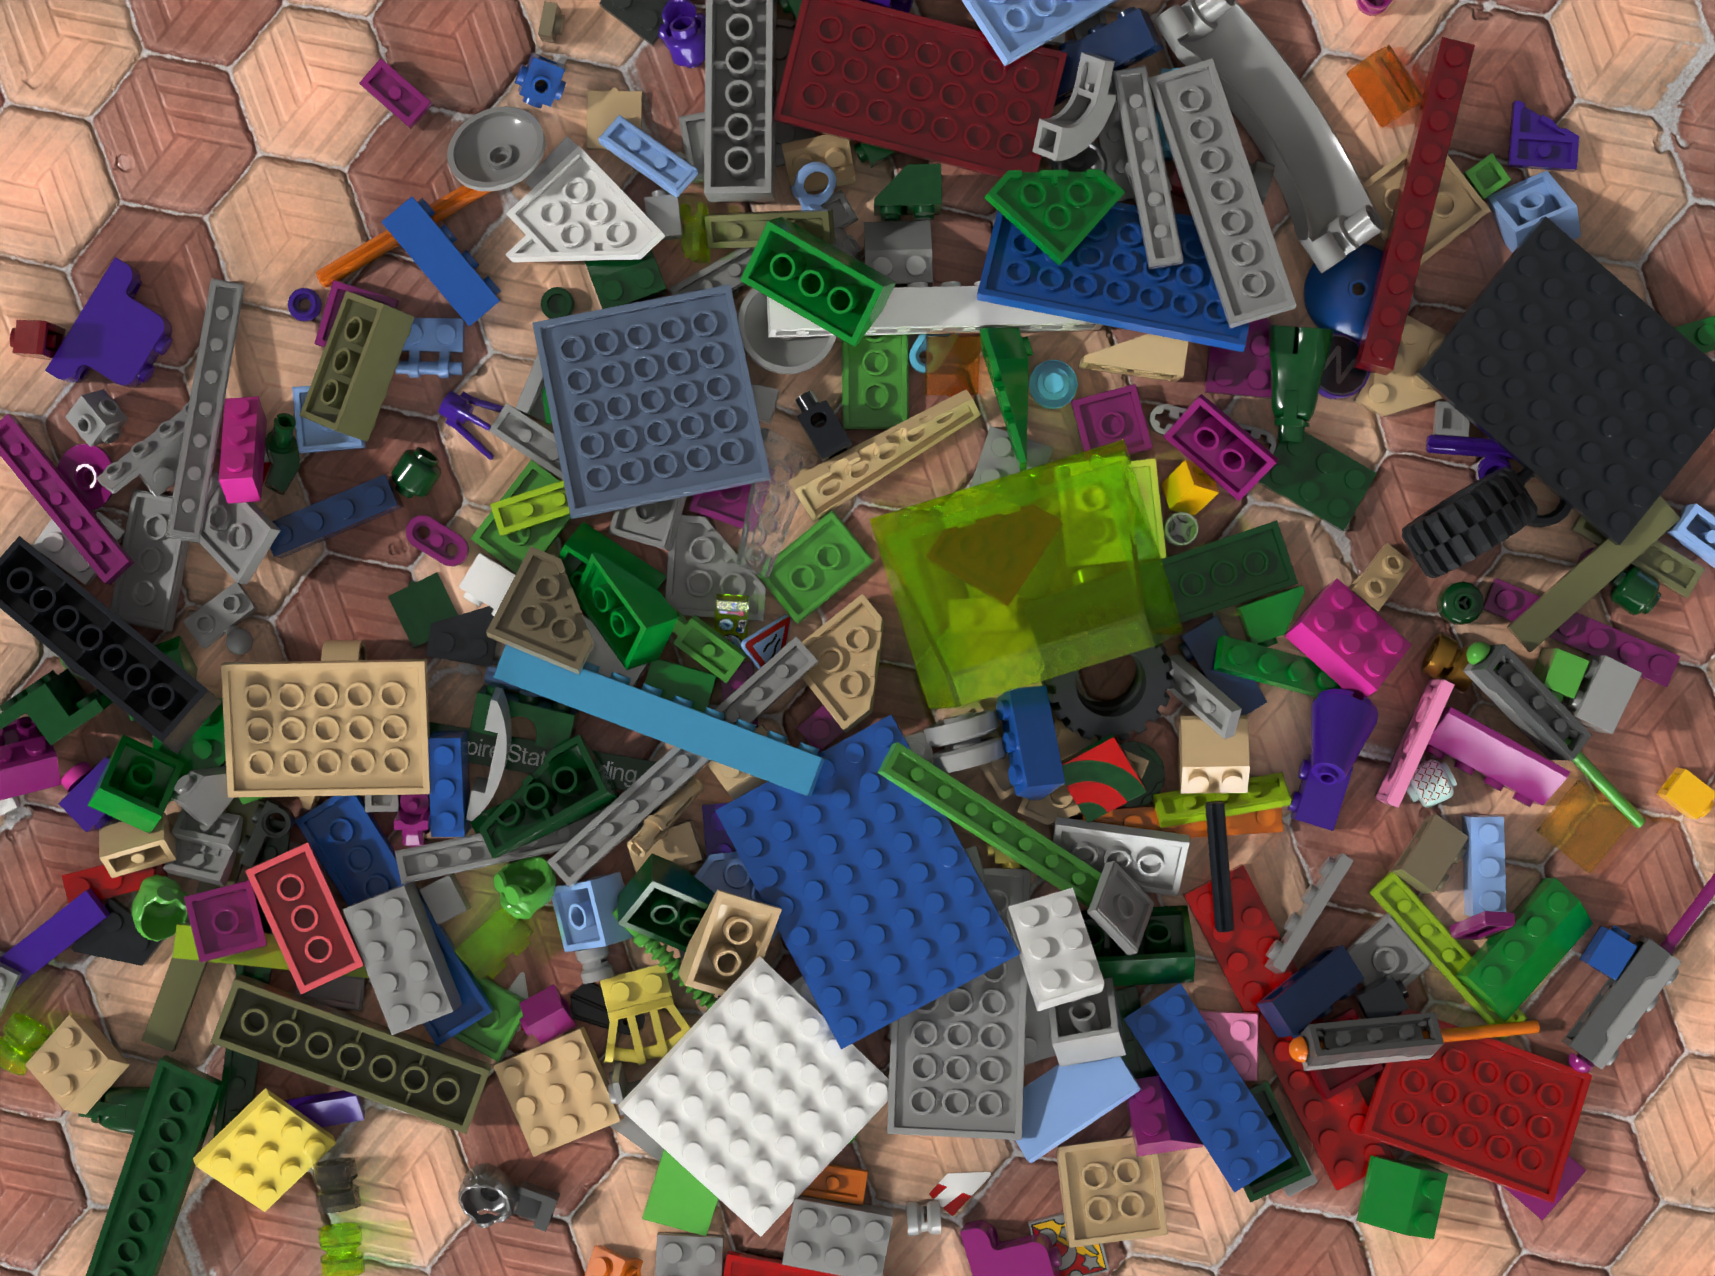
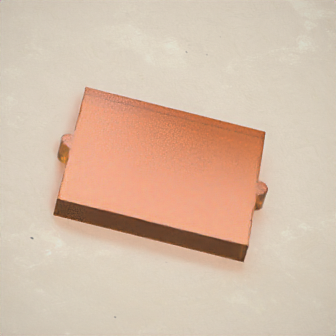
M951 333L950 336H927L925 395H947L952 397L966 389L970 395L978 394L980 336H958L955 333Z

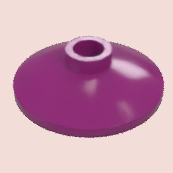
M79 444L66 451L58 464V469L91 510L102 507L111 498L112 493L97 480V477L104 472L105 468L113 463L110 456L96 445L90 447L88 444ZM92 472H93V475H94V480H93V481L91 480V474H92Z

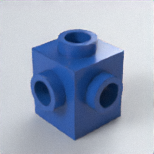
M532 52L528 65L520 66L515 80V84L520 85L518 91L519 95L524 96L523 102L536 108H542L543 104L551 107L554 99L559 101L566 82L561 80L565 72L564 64ZM538 80H545L543 85L538 86L535 84Z

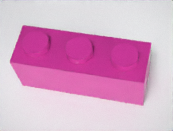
M259 396L225 399L219 482L227 503L258 502L262 498L267 419Z

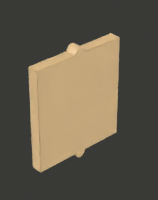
M612 88L611 91L587 90V150H607L599 144L598 138L619 115L642 130V91H618L617 88Z

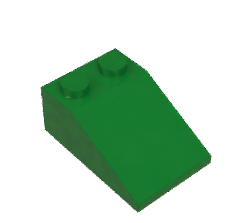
M595 552L591 554L575 591L578 604L626 670L658 660L679 618L674 608L659 591L600 553Z

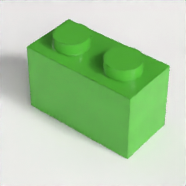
M1542 648L1532 673L1562 702L1563 698H1575L1589 661L1559 648Z

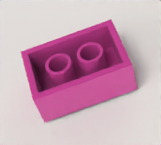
M1338 578L1333 580L1315 596L1284 635L1343 689L1353 691V697L1363 700L1364 697L1367 698L1378 690L1412 645Z

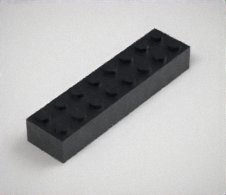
M21 536L0 557V609L176 754L222 702Z

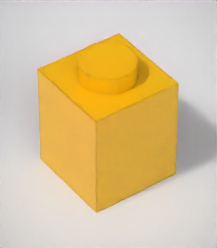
M1676 767L1656 793L1687 818L1696 820L1699 817H1705L1715 804L1712 801L1715 798V791L1684 768Z

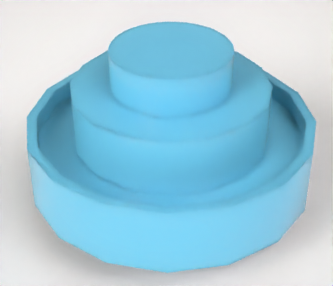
M1053 359L1044 361L1035 367L1030 375L1028 386L1030 395L1037 404L1043 408L1057 409L1071 402L1076 394L1078 382L1071 366L1063 361Z

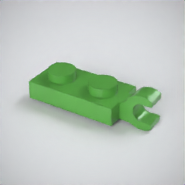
M674 608L679 618L672 631L678 635L673 644L727 683L747 657V654L696 615H693L688 622L683 614Z

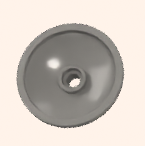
M508 106L490 108L470 117L456 130L448 146V164L455 178L468 188L478 191L506 189L524 180L539 165L546 146L545 134L538 120L523 109Z
M752 288L741 304L738 323L744 350L755 363L766 370L779 374L805 372L821 363L834 345L836 336L768 338L767 296Z

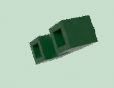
M488 683V686L483 685L477 692L470 731L497 737L498 733L486 731L485 725L492 695L495 688L499 687L503 688L507 698L511 718L516 716L526 717L535 725L537 735L534 746L553 750L575 736L580 710L554 700L542 699L540 695L523 690L520 693L508 691L507 686L499 683Z

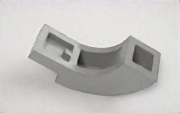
M1081 52L1072 95L1066 106L1058 114L1051 118L1039 119L1032 152L1054 161H1063L1081 153L1097 138L1108 121L1117 96L1108 92L1115 61L1093 53Z

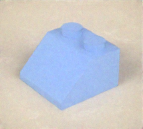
M1547 170L1492 193L1486 198L1504 243L1512 253L1537 222L1545 216L1573 240L1581 237L1577 205Z
M621 872L578 880L572 887H568L567 884L555 887L552 902L565 952L604 947L633 938L623 926L618 924V921L612 914L618 907V895L625 887Z

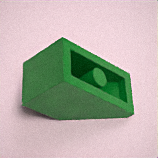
M1303 585L1236 607L1247 642L1265 647L1278 643L1276 637L1285 634L1305 593Z

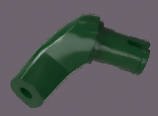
M288 413L278 414L277 418H274L273 430L265 438V449L271 468L264 485L281 495L285 494L300 468L298 444L293 435L296 420Z

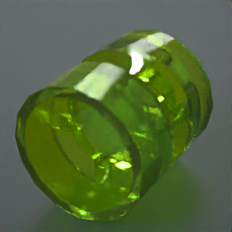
M14 1012L2 1029L4 1036H0V1067L13 1074L24 1076L29 1070L25 1064L32 1058L33 1052H37L51 1034L45 1026L33 1018Z
M344 1222L318 1228L320 1248L326 1251L320 1257L321 1276H356L365 1272L364 1252L356 1249L362 1244L361 1241L363 1240L362 1224Z

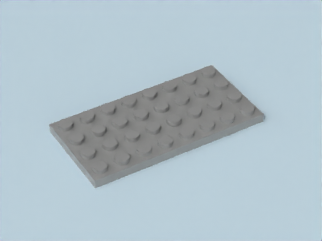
M984 868V886L1013 938L1007 919L1008 906L1030 900L1031 871ZM1019 955L891 1023L887 1134L1022 1140L1027 978Z

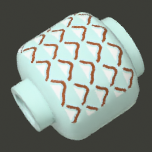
M1430 759L1417 766L1406 791L1413 803L1419 800L1422 806L1431 808L1451 798L1454 793L1453 787L1457 786V783L1446 762L1440 763L1436 759Z

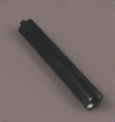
M1210 801L1206 803L1205 808L1215 928L1217 932H1230L1234 929L1225 805L1222 801Z

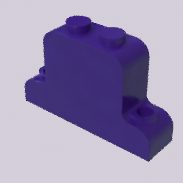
M116 257L113 259L47 366L46 372L70 383L81 382L90 368L113 382L128 388H135L141 383L145 384L149 381L155 371L153 364L159 354L164 355L171 346L173 340L170 337L172 325L168 319L135 299V295L142 284L140 273L137 269Z

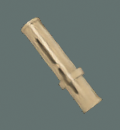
M693 776L663 803L657 812L647 816L642 828L627 843L629 850L638 857L640 855L643 858L659 839L662 840L667 836L671 825L690 806L693 800L703 792L704 786L702 782Z

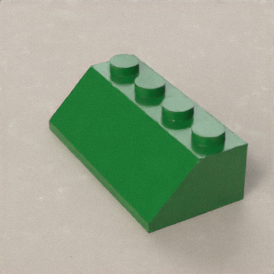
M784 217L767 221L740 281L854 347L858 345L881 314L896 284V281Z
M1542 878L1512 912L1515 916V925L1491 935L1456 975L1504 1021L1511 1017L1593 924L1580 900L1556 878Z

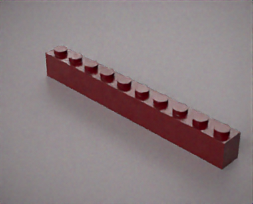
M1442 37L1434 47L1354 368L1382 375H1388L1394 370L1475 47L1473 44Z

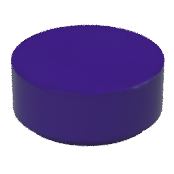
M1499 454L1486 456L1478 465L1479 479L1505 466L1511 468L1509 460Z

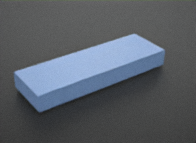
M621 115L598 138L600 145L676 198L680 196L698 175L697 168Z

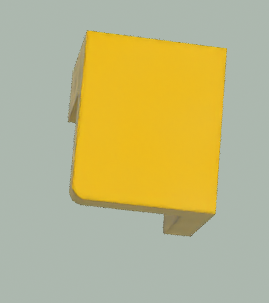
M1184 460L1161 484L1169 509L1177 512H1186L1192 516H1195L1219 493L1215 480L1195 463Z

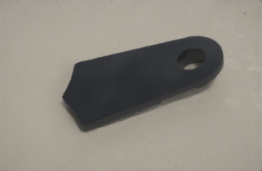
M582 983L570 995L571 1012L574 1019L609 1029L610 1021L601 986L595 983ZM644 1013L635 1015L639 1031L645 1023ZM623 1019L618 1020L617 1032L631 1035L629 1026L624 1024Z

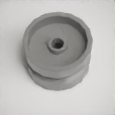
M995 709L956 715L944 719L943 722L925 727L923 730L929 746L940 747L950 745V748L941 750L932 756L933 765L945 773H951L986 764L1007 756L1003 749L1002 738L989 737L981 739L980 737L995 731L999 727Z

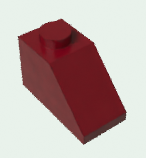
M17 320L16 328H12L10 333V346L13 347L12 353L22 357L52 360L65 339L66 329L47 321Z

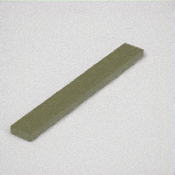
M235 797L227 806L226 813L239 815L243 818L239 847L246 834L252 835L256 823L251 822L258 805H265L266 801L259 799L242 805L239 797ZM238 851L226 886L237 884L243 868V864L239 863L242 854L238 853ZM200 881L195 894L225 886ZM189 918L185 924H190ZM171 959L143 1035V1042L170 1052L176 1051L208 962L200 963L198 960Z

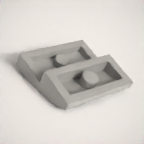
M182 808L171 831V834L176 838V860L165 863L163 869L168 874L226 886L237 855L243 818L239 815L222 812L213 825L209 827L196 821Z

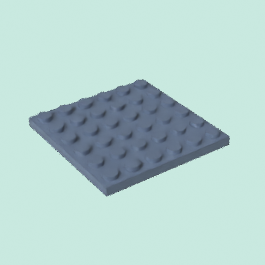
M730 284L532 323L571 519L771 480Z

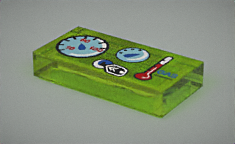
M716 594L714 630L743 650L741 642L748 637L750 596Z

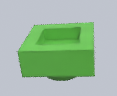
M1493 153L1463 173L1482 200L1511 181V178Z

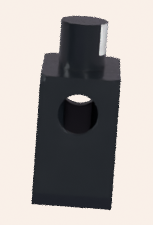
M808 391L795 400L802 412L797 416L822 463L853 447L827 400L819 403L813 391ZM825 423L822 427H817L819 424Z

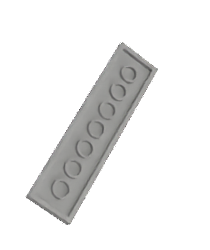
M1213 58L1150 77L1149 83L1152 97L1229 327L1233 328L1295 309L1296 302Z

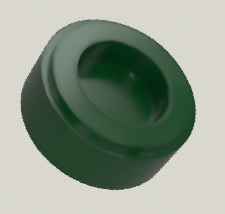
M554 287L547 290L542 296L541 309L549 319L569 316L574 312L575 301L566 289Z

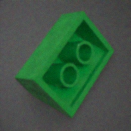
M582 522L567 540L558 556L562 560L574 593L591 554L595 552L605 556L657 591H659L667 577L585 522Z

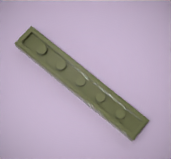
M1660 495L1620 545H1615L1607 538L1603 540L1511 622L1507 628L1528 652H1532L1681 518Z

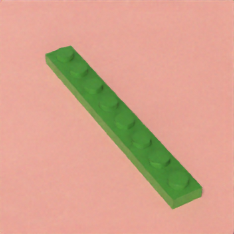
M899 742L891 745L877 773L1060 890L1073 888L1077 901L1089 908L1102 873Z

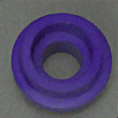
M300 288L290 295L288 309L290 314L297 320L311 321L321 312V299L312 289ZM305 299L310 300V309L302 311L300 303Z

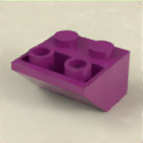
M29 716L16 719L0 730V800L61 785L55 749L53 745L49 744Z

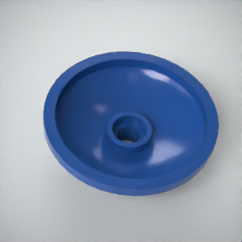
M1364 243L1323 273H1320L1313 263L1305 279L1304 302L1311 320L1318 328L1333 329L1334 333L1346 334L1358 342L1361 341L1383 251ZM1354 284H1360L1363 287L1362 295L1354 294L1352 290Z

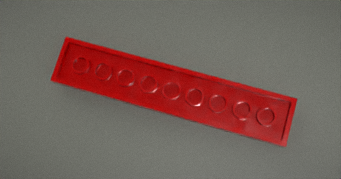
M1240 864L1230 870L1234 919L1233 931L1217 932L1215 928L1211 880L1184 893L1183 896L1243 1012H1259V1043L1335 1190L1338 1191L1366 1177L1371 1155L1395 1158L1388 1144L1360 1134L1369 1107L1357 1084L1328 1100L1323 1099L1310 1072L1304 1071L1302 1062L1295 1061L1289 1053V1044L1294 1038L1292 1036L1277 1037L1256 1005L1298 970L1293 960H1291L1283 973L1275 974L1265 967L1269 960L1266 956L1268 949L1275 940L1281 941V937L1244 865ZM1315 1018L1309 1024L1323 1023L1324 1020L1323 1018Z

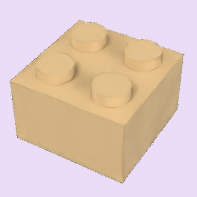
M69 1015L25 1064L63 1110L87 1114L130 1065L91 1020Z

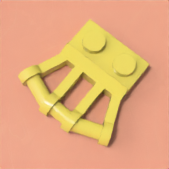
M656 964L616 974L611 978L600 981L610 1021L604 1063L613 1064V1060L638 1063L641 1066L647 1064V1060L658 1057L662 1059L691 1029L674 1005L668 976L665 973V966L659 967ZM662 1008H667L681 1028V1031L667 1041L664 1038L658 1010ZM650 1012L657 1044L643 1048L635 1015ZM627 1018L634 1049L615 1047L618 1020Z

